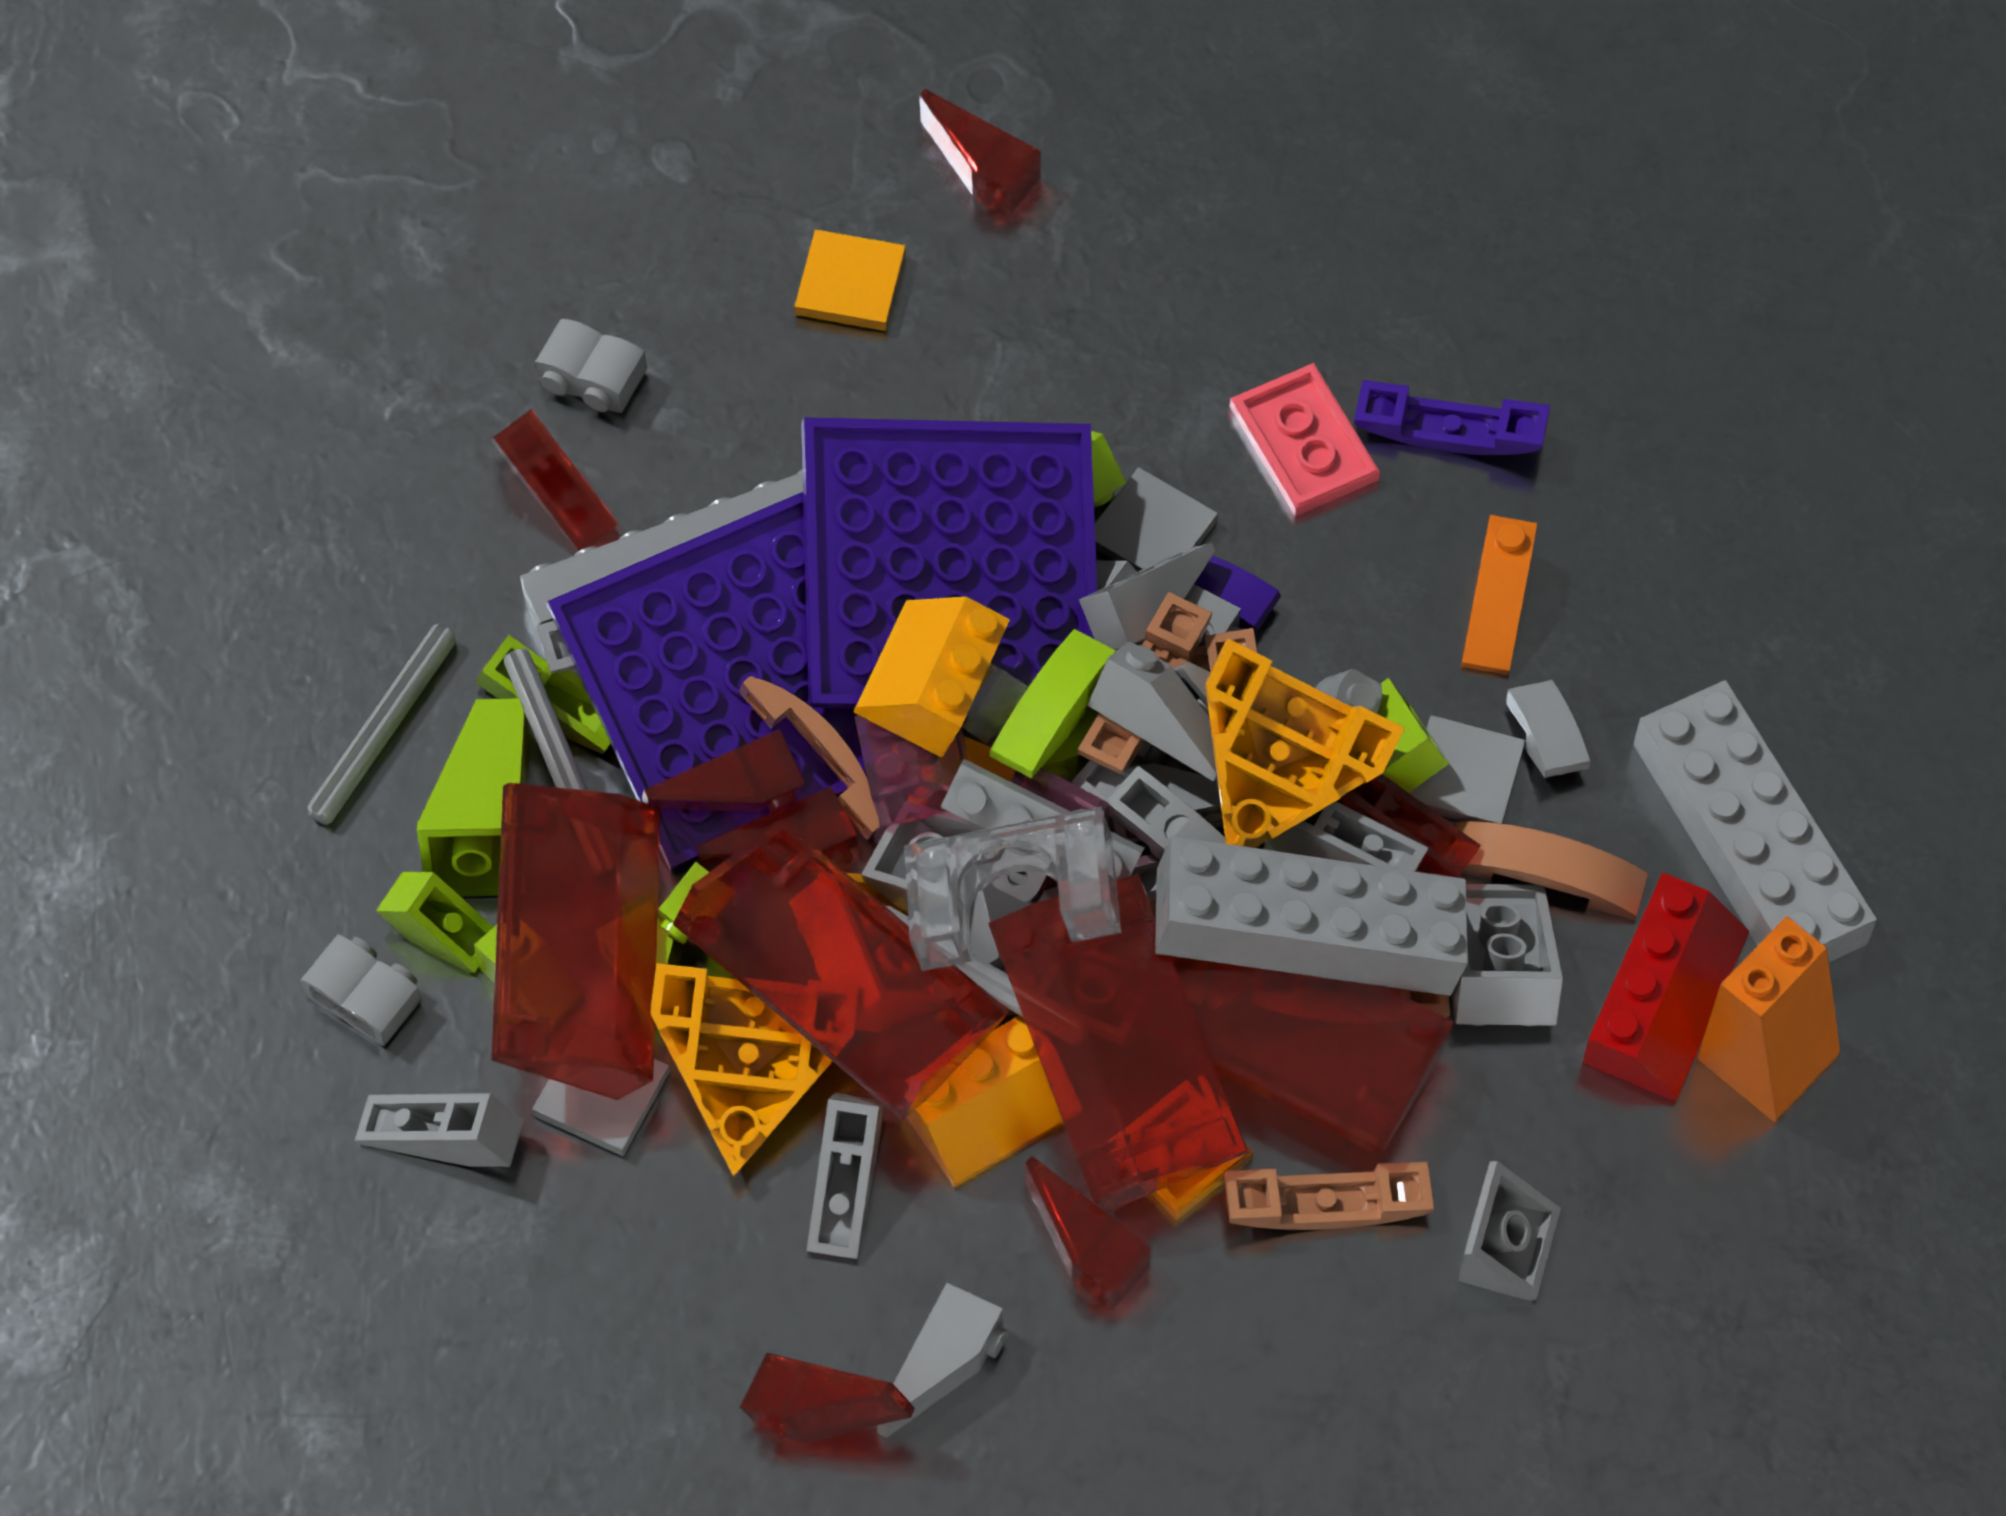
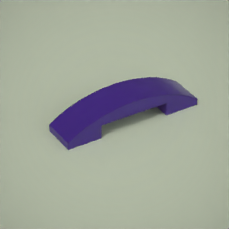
M1362 380L1354 425L1398 442L1428 449L1472 455H1513L1543 449L1550 405L1503 399L1501 408L1412 397L1409 393V386Z

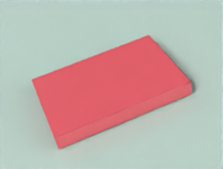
M1314 363L1230 398L1231 410L1295 517L1379 481V469Z

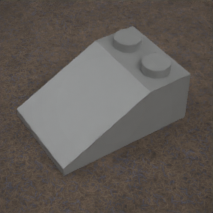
M1466 884L1468 964L1451 994L1456 1024H1471L1475 1026L1522 1025L1528 1027L1556 1025L1563 977L1545 887L1519 884Z

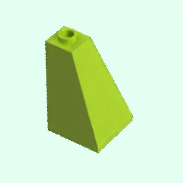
M519 698L475 700L417 823L423 872H434L461 897L526 895L529 727L528 719Z

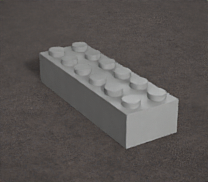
M1721 681L1641 717L1633 746L1743 924L1749 930L1756 945L1758 946L1786 916L1827 948L1829 962L1868 945L1877 918L1727 681Z
M1170 836L1157 867L1155 954L1451 996L1468 964L1466 879Z

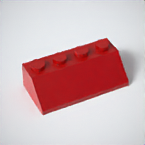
M1662 872L1588 1038L1582 1061L1583 1064L1672 1101H1677L1703 1041L1720 984L1733 972L1749 934V930L1710 891Z

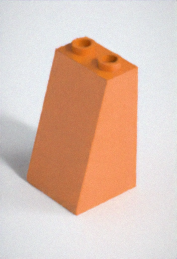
M1788 916L1720 984L1697 1060L1774 1123L1840 1054L1827 948Z

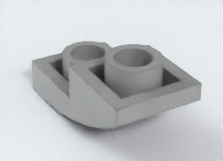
M1553 680L1508 689L1506 705L1526 732L1524 749L1544 778L1590 768V758L1580 730L1565 699Z

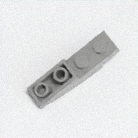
M1090 760L1071 781L1075 791L1149 846L1151 853L1160 860L1170 836L1226 844L1225 837L1140 766L1134 769L1129 765L1121 775Z

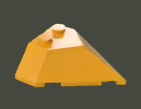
M1229 638L1226 639L1205 683L1225 843L1256 848L1339 800L1341 796L1381 775L1384 773L1405 728L1363 706L1351 707L1271 666L1272 660Z
M656 963L650 1015L733 1177L852 1040L858 986L808 981L807 987L707 976V969Z

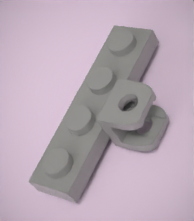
M966 759L961 763L941 805V808L1008 840L994 867L992 884L995 888L1023 902L1031 900L1037 894L1048 876L1053 863L1121 896L1144 850L1143 847ZM1017 868L1023 869L1026 874L1021 873Z

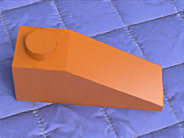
M1490 515L1461 667L1509 676L1538 523Z

